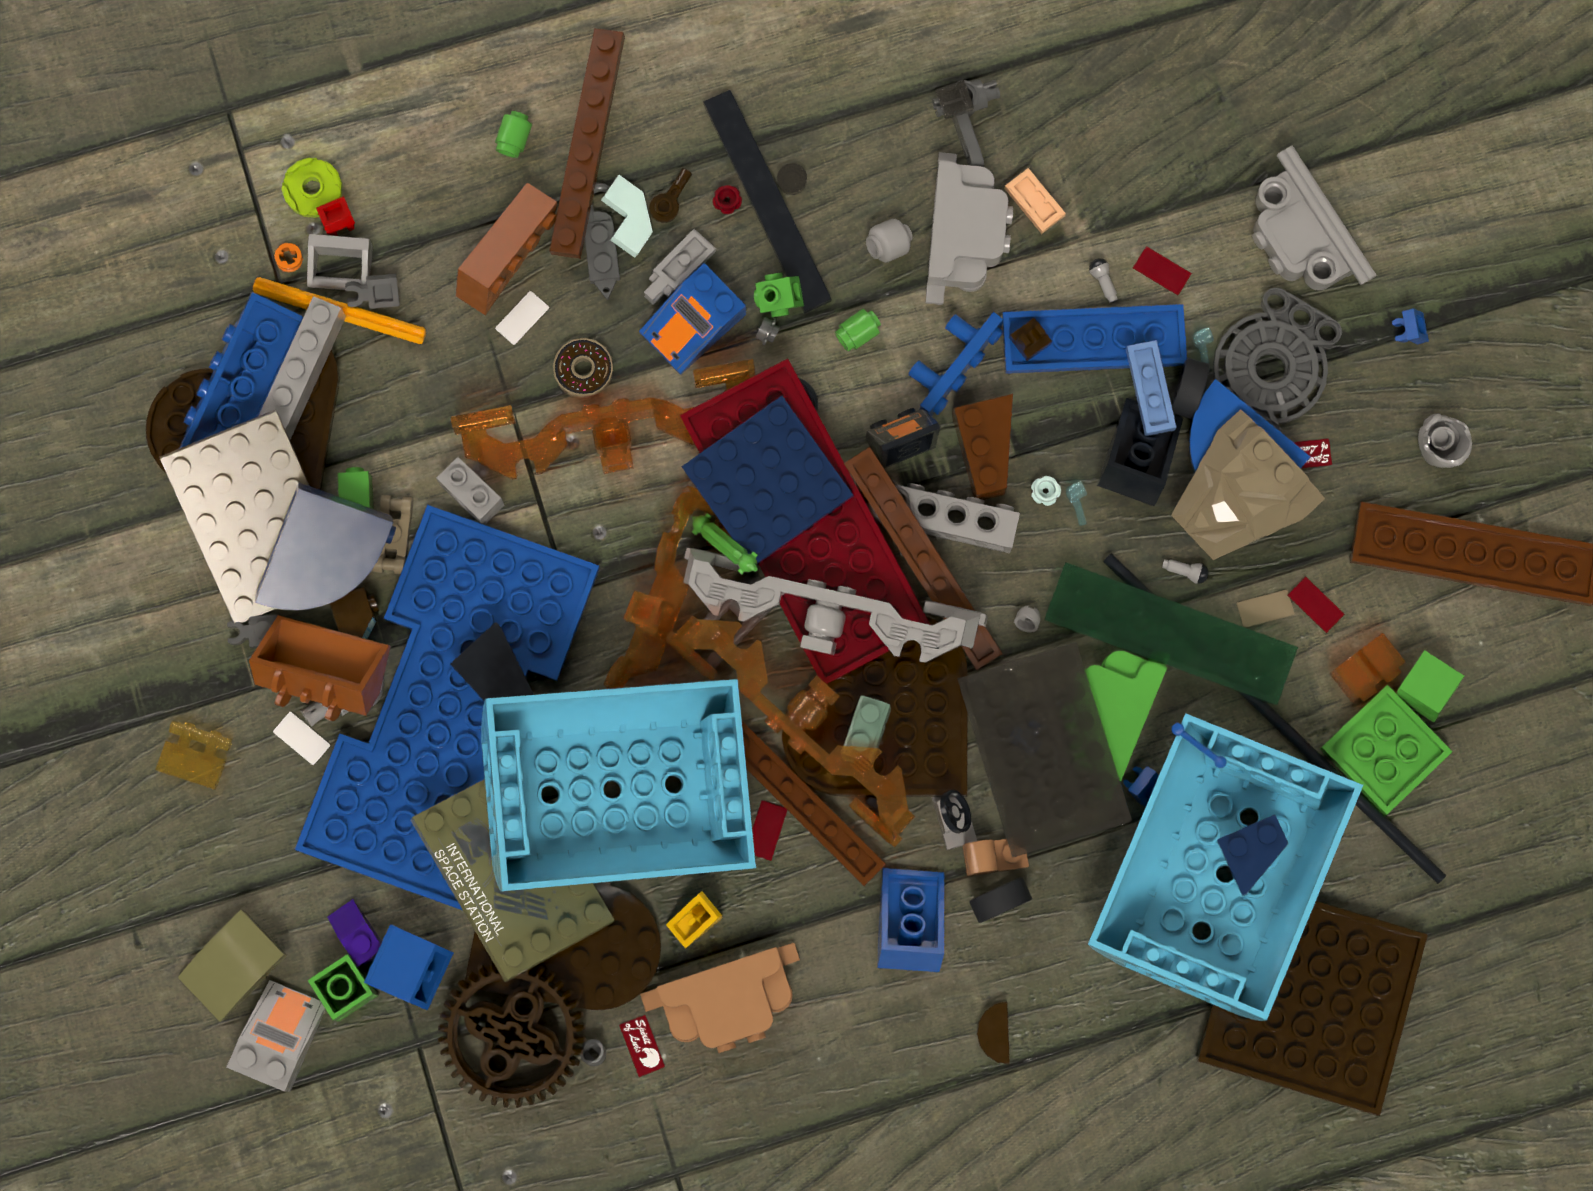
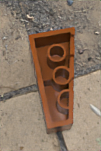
M526 183L458 268L456 297L486 316L529 252L536 248L543 232L550 230L554 225L557 216L555 214L557 201L529 183Z

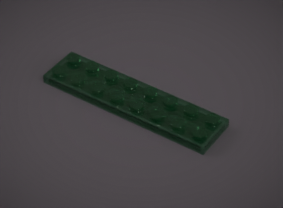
M1066 562L1044 621L1273 705H1277L1298 649L1297 646Z

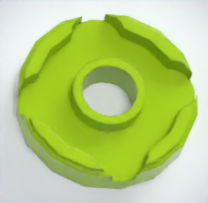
M317 158L302 159L289 167L285 173V178L282 182L284 199L295 213L303 217H319L316 207L342 197L343 185L340 175L326 161L317 160ZM310 181L320 183V189L315 194L304 192L305 185Z

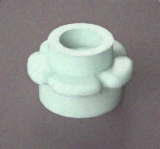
M1050 476L1036 479L1031 486L1033 500L1038 504L1043 503L1045 506L1054 504L1056 498L1061 494L1060 485ZM1044 488L1049 490L1047 494L1043 492Z

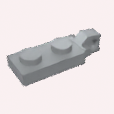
M693 229L653 270V274L649 278L652 284L644 291V297L652 305L664 294L669 298L703 263H706L716 252V248Z

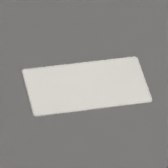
M529 291L495 329L515 345L549 309V306L532 291Z
M289 712L273 731L312 765L330 747L327 741L292 712Z

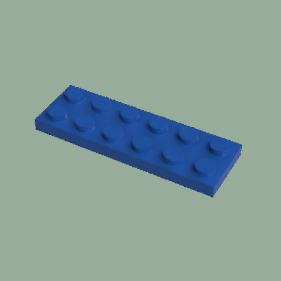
M1183 304L1002 313L1005 374L1130 368L1126 347L1157 340L1163 367L1183 366L1187 358ZM1035 318L1052 340V344L1029 361H1026L1009 336Z

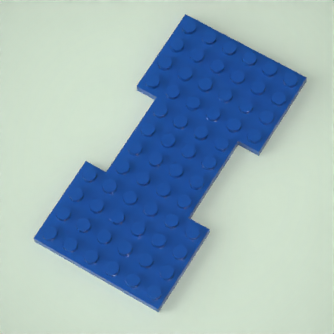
M427 505L384 616L386 621L409 628L412 631L369 743L339 733L295 850L462 910L411 822L413 816L485 779L481 743L484 701L453 669L450 663L497 622L503 630L525 677H527L528 672H532L558 682L600 566Z

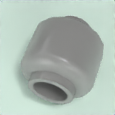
M889 219L870 229L866 238L867 249L874 259H879L885 263L890 262L909 252L912 232L906 224H902L899 220Z

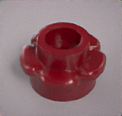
M729 185L719 187L715 191V197L712 200L715 209L721 210L723 214H732L735 209H739L742 204L739 190ZM728 197L730 201L725 202L724 199Z

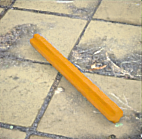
M257 277L253 284V291L258 295L306 310L312 297H317L341 307L346 316L345 322L413 343L422 344L426 337V329L424 327L359 307H349L346 303L265 278Z

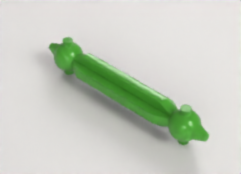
M708 513L705 516L692 517V533L695 535L701 533L702 537L731 562L739 565L738 572L743 574L744 572H756L758 570L756 560L758 555L755 552L748 554L743 546L734 541L715 523H710L709 519L711 516Z

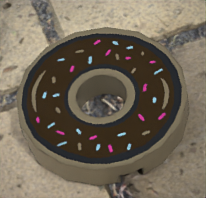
M588 338L573 339L564 344L557 352L553 363L554 378L560 389L569 396L580 399L589 398L604 392L611 383L614 372L612 357L606 347L598 341ZM586 361L591 364L592 370L588 375L580 376L575 372V366L579 362Z

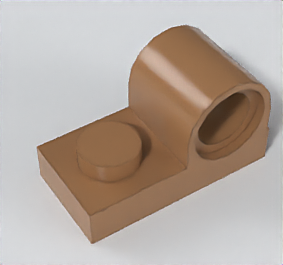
M1024 836L1001 840L975 841L962 846L967 877L1029 867Z

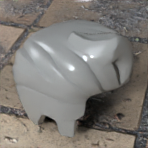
M1435 413L1424 420L1423 426L1419 430L1418 443L1420 452L1425 461L1432 466L1439 468L1459 466L1464 463L1471 453L1472 438L1470 431L1465 423L1457 419Z

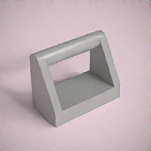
M309 234L307 286L311 288L346 290L345 284L351 281L367 285L366 276H370L373 254V246L370 239ZM318 254L362 258L361 279L316 276Z

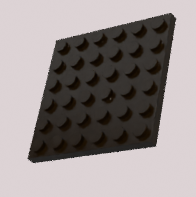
M1316 901L1267 1020L1258 1021L1246 1018L1212 1004L1197 1062L1380 1116L1428 934Z

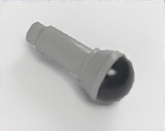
M1103 258L1093 260L1089 265L1090 274L1096 280L1098 279L1109 303L1118 300L1117 292L1109 277V263Z
M1164 559L1162 568L1169 572L1187 576L1195 584L1205 582L1209 576L1208 568L1203 563L1189 565L1172 559Z

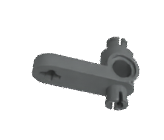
M980 79L973 81L961 80L953 84L951 88L945 89V96L932 99L933 108L937 110L935 111L937 117L950 113L965 158L970 166L985 167L969 117L975 111L987 108L988 101L1000 98V91L998 87L996 88L997 82L995 79L982 84ZM961 89L963 94L971 99V102L967 103V108L959 102L944 106V103L956 100V97L960 95L959 90Z

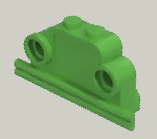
M1153 648L1147 661L1125 651H1115L1103 660L1101 666H1090L1084 674L1077 672L1070 688L1075 691L1071 702L1065 701L1059 718L1064 719L1062 723L1064 734L1074 739L1066 749V759L1069 765L1076 770L1087 771L1100 777L1093 795L1109 802L1111 801L1117 784L1122 780L1167 670L1166 664L1170 657L1169 654Z

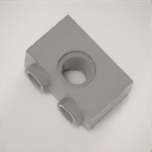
M459 457L436 478L440 486L480 524L486 525L504 506L502 498Z

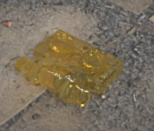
M172 721L169 732L179 735L180 739L178 744L165 741L155 770L216 790L226 761L215 757L218 748L229 751L232 739L222 737L220 732L214 730L207 732L195 728V724L189 722L182 724ZM191 740L206 744L204 753L190 749Z

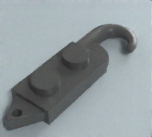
M596 183L594 194L599 191L607 192L610 186L605 183ZM592 201L585 235L590 284H594L604 298L609 300L616 282L620 281L616 244L611 241L615 234L614 225L610 215L593 210Z

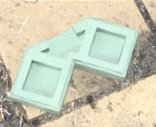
M618 175L601 201L625 217L611 238V241L635 258L652 234V226L644 193L625 178Z

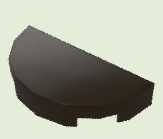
M1006 1001L994 1004L984 1012L978 1022L977 1038L979 1046L986 1056L997 1063L1010 1065L1008 1008Z

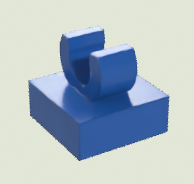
M1414 308L1402 311L1403 318H1397L1392 321V325L1395 327L1402 325L1405 327V332L1395 337L1396 341L1402 343L1410 341L1417 345L1429 342L1423 312Z
M1148 766L1144 770L1140 767H1134L1133 771L1139 777L1134 783H1130L1126 779L1123 783L1135 800L1146 808L1159 775Z

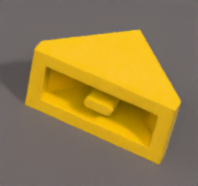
M701 891L666 926L686 949L723 917L703 891Z

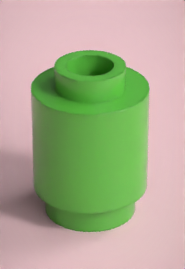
M511 111L510 115L505 114L503 116L495 140L497 144L495 150L512 158H518L520 152L524 151L532 127L527 115Z
M861 309L841 323L839 329L834 333L846 351H850L853 348L857 350L880 334L878 327L881 326V323L873 311L870 310L867 313L864 309Z

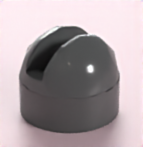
M591 1039L582 1044L581 1047L584 1048V1053L580 1057L587 1065L599 1066L605 1061L606 1049L600 1041ZM591 1048H594L599 1055L597 1059H594L588 1052Z

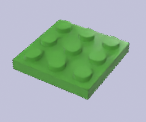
M1388 685L1380 690L1320 748L1350 780L1363 785L1361 792L1384 816L1391 812L1453 752Z

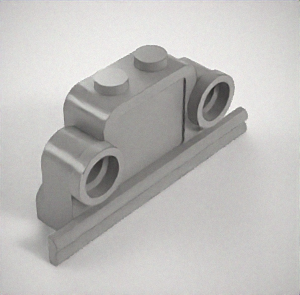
M1293 145L1278 153L1277 157L1286 171L1276 177L1267 178L1261 183L1255 201L1261 214L1254 225V234H1252L1257 247L1261 250L1264 249L1269 256L1268 262L1273 272L1277 275L1280 274L1288 281H1295L1304 276L1305 283L1314 290H1324L1354 274L1360 285L1376 277L1377 275Z
M939 152L925 301L927 304L943 305L945 286L959 287L966 292L979 290L986 281L987 267H994L999 264L1003 253H1009L1011 235H1005L1006 224H1012L1013 206H1008L1006 193L1000 189H994V176L990 170L981 166L957 164V154Z

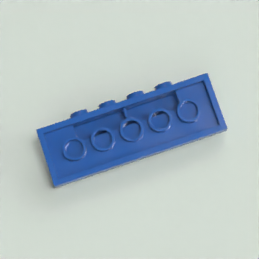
M254 292L250 294L239 320L234 326L229 324L223 334L222 341L226 342L222 353L216 351L211 360L209 368L214 371L209 381L203 379L196 395L201 397L197 408L191 406L186 414L184 423L188 425L185 431L187 433L180 448L259 416L302 322L303 316Z

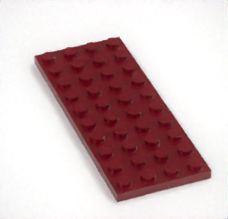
M788 358L680 415L697 450L701 453L780 396H783L854 497L760 562L758 565L765 578L771 576L802 584H807L808 579L826 583L825 589L834 591L838 590V586L857 590L856 596L890 603L903 619L931 625ZM790 594L781 595L780 606L801 644L803 635L808 636L809 634L804 627L808 608L810 605L815 604L816 600ZM842 606L841 611L845 613L846 619L842 635L834 640L837 643L834 655L804 649L823 686L890 651L869 625L870 612Z

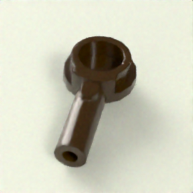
M682 168L668 192L658 194L651 200L649 211L652 218L657 222L669 223L677 217L679 212L677 198L692 176L689 170Z

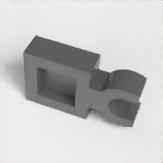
M396 274L366 276L367 285H361L355 281L345 284L346 291H356L358 293L355 298H347L349 307H357L363 301H369V309L400 306Z
M278 615L250 616L249 625H243L240 622L234 623V621L228 622V628H238L240 631L238 637L228 638V643L240 645L245 640H249V647L257 648Z

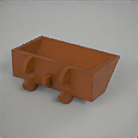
M278 615L253 653L249 663L255 685L278 693L274 702L275 705L285 707L292 695L300 697L301 702L306 704L311 700L322 703V706H329L325 719L335 721L342 709L367 716L380 694L391 645Z

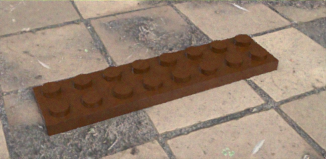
M1359 503L1350 563L1586 606L1593 605V543L1372 503Z

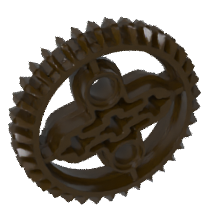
M493 961L490 963L489 968L491 972L489 973L486 967L481 965L478 967L480 977L473 971L467 974L471 984L463 979L458 982V986L463 992L452 989L450 995L456 1002L452 1000L444 1002V1006L451 1010V1012H441L440 1018L448 1021V1023H442L438 1026L439 1031L447 1032V1035L438 1038V1043H448V1047L443 1048L440 1054L443 1056L451 1055V1058L444 1063L445 1067L455 1064L456 1069L451 1073V1077L455 1078L461 1074L464 1078L460 1081L459 1086L462 1088L469 1082L472 1085L468 1092L470 1095H473L477 1089L482 1091L479 1100L482 1102L488 1094L492 1096L491 1105L495 1106L500 1097L503 1098V1106L506 1108L509 1107L511 1098L515 1099L517 1108L522 1106L523 1097L526 1098L529 1105H533L535 1102L534 1094L537 1095L539 1100L544 1101L546 1099L544 1089L554 1095L557 1092L554 1082L564 1087L567 1082L562 1074L567 1077L574 1075L573 1069L568 1064L578 1067L580 1060L573 1056V1054L582 1055L584 1053V1048L576 1045V1043L586 1041L585 1035L577 1034V1031L585 1030L586 1023H576L577 1019L584 1016V1012L580 1010L573 1012V1008L577 1007L580 1001L579 999H574L569 1002L567 998L573 994V989L569 988L563 993L560 988L563 987L566 981L561 979L557 984L553 983L552 979L555 977L556 972L551 971L545 977L542 975L545 966L540 965L537 972L532 971V968L514 977V979L529 981L530 984L519 986L512 990L503 1007L488 1001L476 1002L470 1007H466L467 1001L476 991L491 982L503 979ZM538 987L545 989L557 1001L563 1012L567 1028L565 1050H560L559 1039L553 1031L538 1024L544 1008V1000L538 991ZM520 997L529 998L533 1003V1010L530 1012L520 1010L517 1004ZM510 1012L512 1017H510L509 1020L504 1019V1017ZM483 1013L488 1015L487 1021L490 1022L484 1027L479 1025L480 1019L478 1018ZM460 1016H464L468 1032L486 1042L480 1064L487 1079L478 1076L467 1064L461 1053L458 1042ZM525 1021H529L528 1029L525 1028ZM512 1026L517 1028L516 1034L518 1035L513 1040L508 1038L509 1032L506 1031ZM496 1037L499 1038L498 1043H499L500 1045H496V1044H495V1043H496V1040H497ZM540 1039L545 1041L544 1047L546 1049L542 1053L536 1051L537 1045L535 1043H538ZM516 1046L520 1047V1049L515 1054L512 1049H514ZM496 1054L504 1056L507 1060V1067L503 1069L496 1068L492 1064V1056ZM521 1059L536 1065H546L554 1059L559 1060L556 1067L546 1077L531 1085L510 1088L495 1084V1081L506 1080L511 1077Z

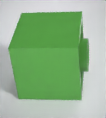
M1424 650L1396 694L1409 707L1435 722L1459 687L1464 675Z
M349 954L308 980L334 1021L340 1022L379 996L374 987L364 983L366 974L362 968L355 964Z

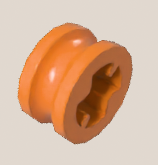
M284 243L275 251L276 264L283 272H294L302 265V254L299 247L295 244ZM289 251L291 255L297 254V258H293L294 263L288 264L287 261H281L280 258H284L283 253Z

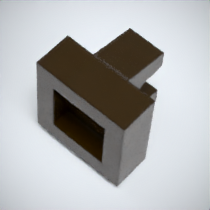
M1035 318L1009 336L1026 361H1029L1052 344V340Z

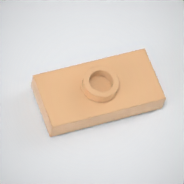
M1029 168L1005 185L1004 189L1041 234L1065 217L1066 213Z

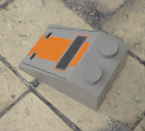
M269 980L237 1041L226 1068L284 1092H291L325 1012L322 1002Z

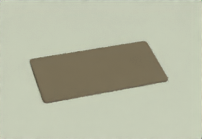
M1288 590L1237 602L1243 627L1246 628L1294 615L1291 600L1287 596L1289 594Z

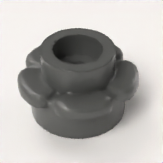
M765 316L755 337L763 342L762 345H765L767 341L773 343L780 329V326L775 325L776 318L772 320Z

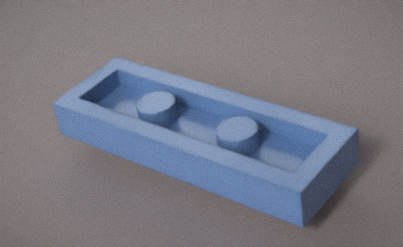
M1157 340L1127 346L1126 353L1145 436L1174 431L1177 427Z

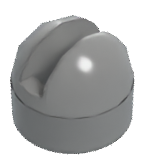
M1029 606L1022 607L1017 612L1014 620L1016 627L1024 632H1035L1041 620L1040 612L1035 607L1034 609L1029 608Z

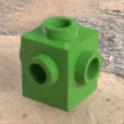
M782 273L765 275L764 282L755 283L754 300L756 306L760 308V313L771 312L772 318L789 315V309L804 306L799 276L783 278Z

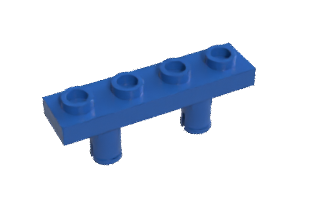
M993 312L983 326L975 329L957 314L949 320L945 329L966 345L944 375H938L920 360L911 368L909 376L929 390V394L920 404V409H924L930 416L934 413L939 415L948 403L946 397L952 389L957 392L967 379L964 375L971 366L975 369L985 356V353L982 351L989 343L994 345L1004 331L1001 329L1003 318Z

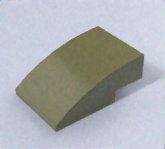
M240 910L203 947L178 978L219 1022H222L267 979L266 976L288 955L246 911Z

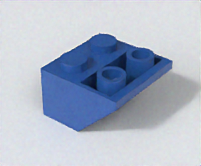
M390 924L364 983L428 1010L454 952Z

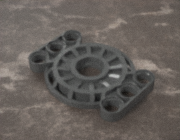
M1271 288L1264 294L1261 301V308L1264 313H1256L1241 319L1231 326L1221 338L1214 355L1213 374L1214 380H1218L1221 384L1226 382L1227 389L1281 432L1279 424H1285L1300 418L1321 397L1328 374L1327 357L1324 348H1331L1340 340L1342 328L1336 320L1284 289ZM1272 295L1280 296L1284 303L1283 307L1279 310L1271 309L1267 303L1268 297ZM1298 310L1305 311L1309 315V323L1298 325L1293 319V314ZM1254 321L1255 323L1249 325L1244 330L1238 329L1243 324H1246L1248 322ZM1323 326L1332 327L1335 331V338L1331 341L1323 340L1319 334L1320 328ZM1232 335L1234 340L1231 342L1228 350H1222L1225 341ZM1265 355L1278 357L1284 364L1285 372L1283 377L1276 382L1262 380L1256 372L1257 361ZM1219 358L1224 359V374L1219 376L1218 368ZM1318 361H1321V365H1322V377H1321V378L1318 377V371H1319ZM1314 386H1318L1319 389L1316 396L1309 402L1307 396L1311 393ZM1298 405L1303 407L1298 413L1287 417V411L1293 410ZM1274 414H1279V418H1275Z

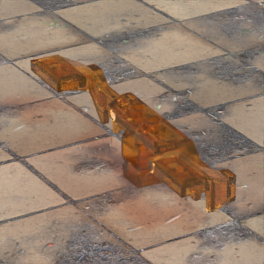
M753 359L693 370L695 388L725 383L726 390L755 376ZM652 397L630 401L628 398L617 399L612 402V405L600 407L599 404L587 405L582 408V411L561 414L549 422L535 438L506 444L489 436L487 429L515 424V416L511 405L451 417L455 435L461 434L465 458L478 461L479 464L512 480L517 479L516 465L520 460H531L535 465L536 474H542L568 446L565 434L591 429L596 451L600 454L604 474L634 469L630 452L632 441L627 422L655 417L657 429L690 445H694L680 418L681 414L692 408L683 409L667 400Z
M687 486L675 502L671 512L674 515V524L669 533L663 532L657 548L654 569L657 572V576L649 595L634 590L623 619L634 624L636 629L625 657L620 656L609 670L603 684L606 689L623 688L629 678L657 670L689 588V584L683 583L684 577L675 566L676 550L688 519L696 509L716 516L697 488ZM716 516L714 523L729 535ZM708 541L706 542L708 546L715 548Z
M692 615L676 633L671 630L665 637V640L708 680L713 681L719 673L696 653L695 649L714 650L737 672L739 691L767 716L764 722L778 734L782 729L790 737L787 743L800 755L806 751L832 775L853 776L877 799L879 817L857 797L849 804V807L888 844L893 847L899 844L902 840L899 834L915 818L908 810L902 769L897 765L890 774L885 776L879 775L873 767L874 761L882 753L879 748L838 745L829 755L805 733L807 730L815 731L827 718V708L829 706L833 707L840 699L836 692L816 675L808 684L810 689L808 691L800 690L787 704L788 713L785 715L761 693V690L768 684L762 643L757 639L748 649H740L734 643V636L742 627L739 622L697 619Z

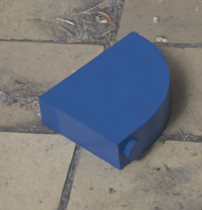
M1215 379L1201 399L1190 428L1189 453L1194 474L1217 431L1240 409L1258 426L1264 429L1300 469L1310 458L1306 452L1218 380Z

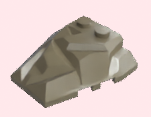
M1240 409L1215 434L1211 445L1203 456L1171 516L1212 560H1215L1303 520L1325 498L1309 481L1308 476L1265 430Z

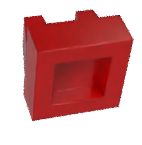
M344 196L316 207L327 235L338 236L337 231L345 227L349 231L355 229V221Z

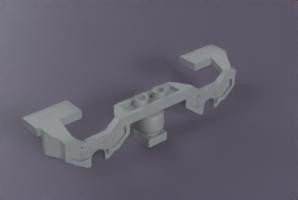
M687 548L684 557L688 560L683 583L689 584L711 613L716 616L720 615L722 604L729 599L736 600L739 603L740 613L738 620L743 622L779 605L781 595L784 594L816 600V603L808 608L804 627L809 634L808 636L803 635L800 647L826 654H835L837 643L834 640L842 635L846 619L845 613L841 611L842 606L870 612L869 625L894 656L900 657L902 647L907 641H917L921 646L919 661L924 663L958 646L973 648L978 625L986 627L988 616L981 612L925 601L924 613L947 618L932 626L903 619L890 603L856 596L857 590L838 586V590L834 591L825 589L826 583L808 579L807 584H802L771 576L750 585L721 578L713 566L734 571L740 568L739 565L734 564L722 554Z

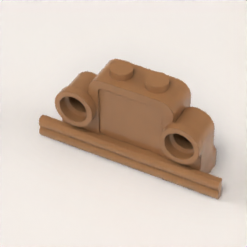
M791 943L657 986L656 989L641 993L640 995L646 1012L664 1007L669 1029L674 1038L681 1042H692L700 1037L701 1042L706 1047L717 1048L719 1054L736 1048V1041L747 1038L749 1044L766 1038L765 1031L769 1030L773 1023L771 1012L777 1013L785 1010L792 1001V989L788 984L783 966L800 961L795 944Z

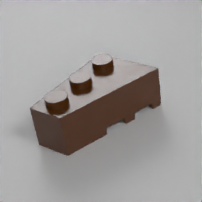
M1013 394L956 407L953 410L952 418L974 498L986 500L1003 496L1007 489Z

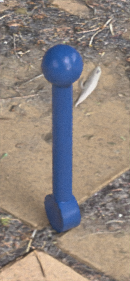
M1175 723L1172 726V733L1175 736H1182L1211 758L1216 767L1224 768L1226 766L1227 760L1225 757L1217 756L1184 731L1182 724Z

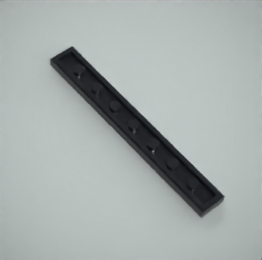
M731 90L703 101L710 120L786 277L799 276L804 306L801 308L804 314L831 302L830 294Z

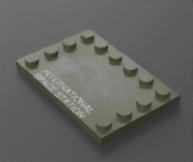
M485 779L412 817L411 822L505 982L613 923L614 918L593 883L500 891L495 879L491 859Z

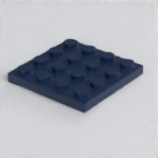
M780 396L681 466L732 539L743 546L748 554L755 552L758 555L756 557L757 565L854 497L783 396Z

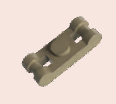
M382 494L380 512L391 515V510L401 511V520L393 519V526L396 527L393 540L390 544L385 543L382 553L373 568V572L383 573L384 570L394 571V574L401 575L408 554L413 497L403 496L402 499H393L392 495ZM386 551H396V558H386Z

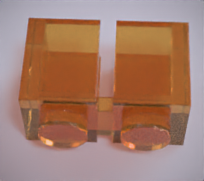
M1381 633L1329 674L1351 702H1354L1359 697L1364 702L1378 691L1375 687L1377 683L1383 679L1386 683H1389L1402 672L1398 667L1406 661L1387 637Z

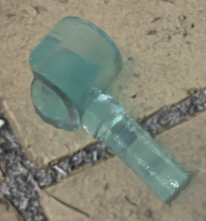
M1206 327L1195 332L1192 339L1195 346L1199 349L1201 362L1209 364L1206 345L1212 343L1214 339L1210 329Z
M1080 481L1066 489V496L1073 503L1079 526L1087 523L1079 499L1086 496L1087 492Z

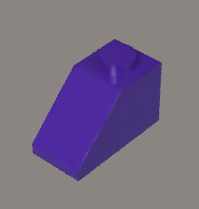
M352 899L327 918L355 964L360 968H364L374 961L382 940L354 899Z

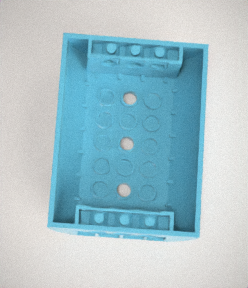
M738 679L485 699L482 712L481 743L491 859L495 879L500 891L756 868ZM669 776H676L680 779L682 786L678 793H671L666 789L665 781ZM614 781L619 785L620 794L617 798H608L604 794L603 787L606 782ZM546 786H552L558 792V799L553 804L544 802L541 797L542 789Z
M1185 713L1181 723L1184 726V731L1217 756L1225 757L1227 764L1224 768L1216 767L1211 758L1182 736L1175 737L1088 945L1104 957L1130 970L1234 1014L1258 1021H1266L1363 785ZM1244 810H1254L1258 814V821L1276 815L1288 845L1255 883L1248 894L1242 897L1234 878L1232 881L1224 883L1216 876V872L1220 867L1228 866L1217 843V839L1248 826L1240 820V815ZM1198 923H1205L1211 929L1210 936L1205 940L1195 938L1192 933L1194 926Z

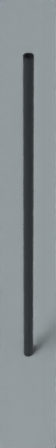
M1112 553L1103 561L1313 765L1344 777ZM1361 793L1359 794L1355 805L1439 884L1446 877V874Z

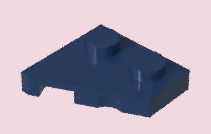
M1272 815L1217 839L1220 850L1242 897L1248 894L1255 883L1288 845L1276 815Z

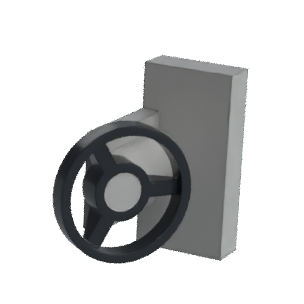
M950 790L943 793L941 797H931L947 850L977 841L971 821L969 805L960 792Z

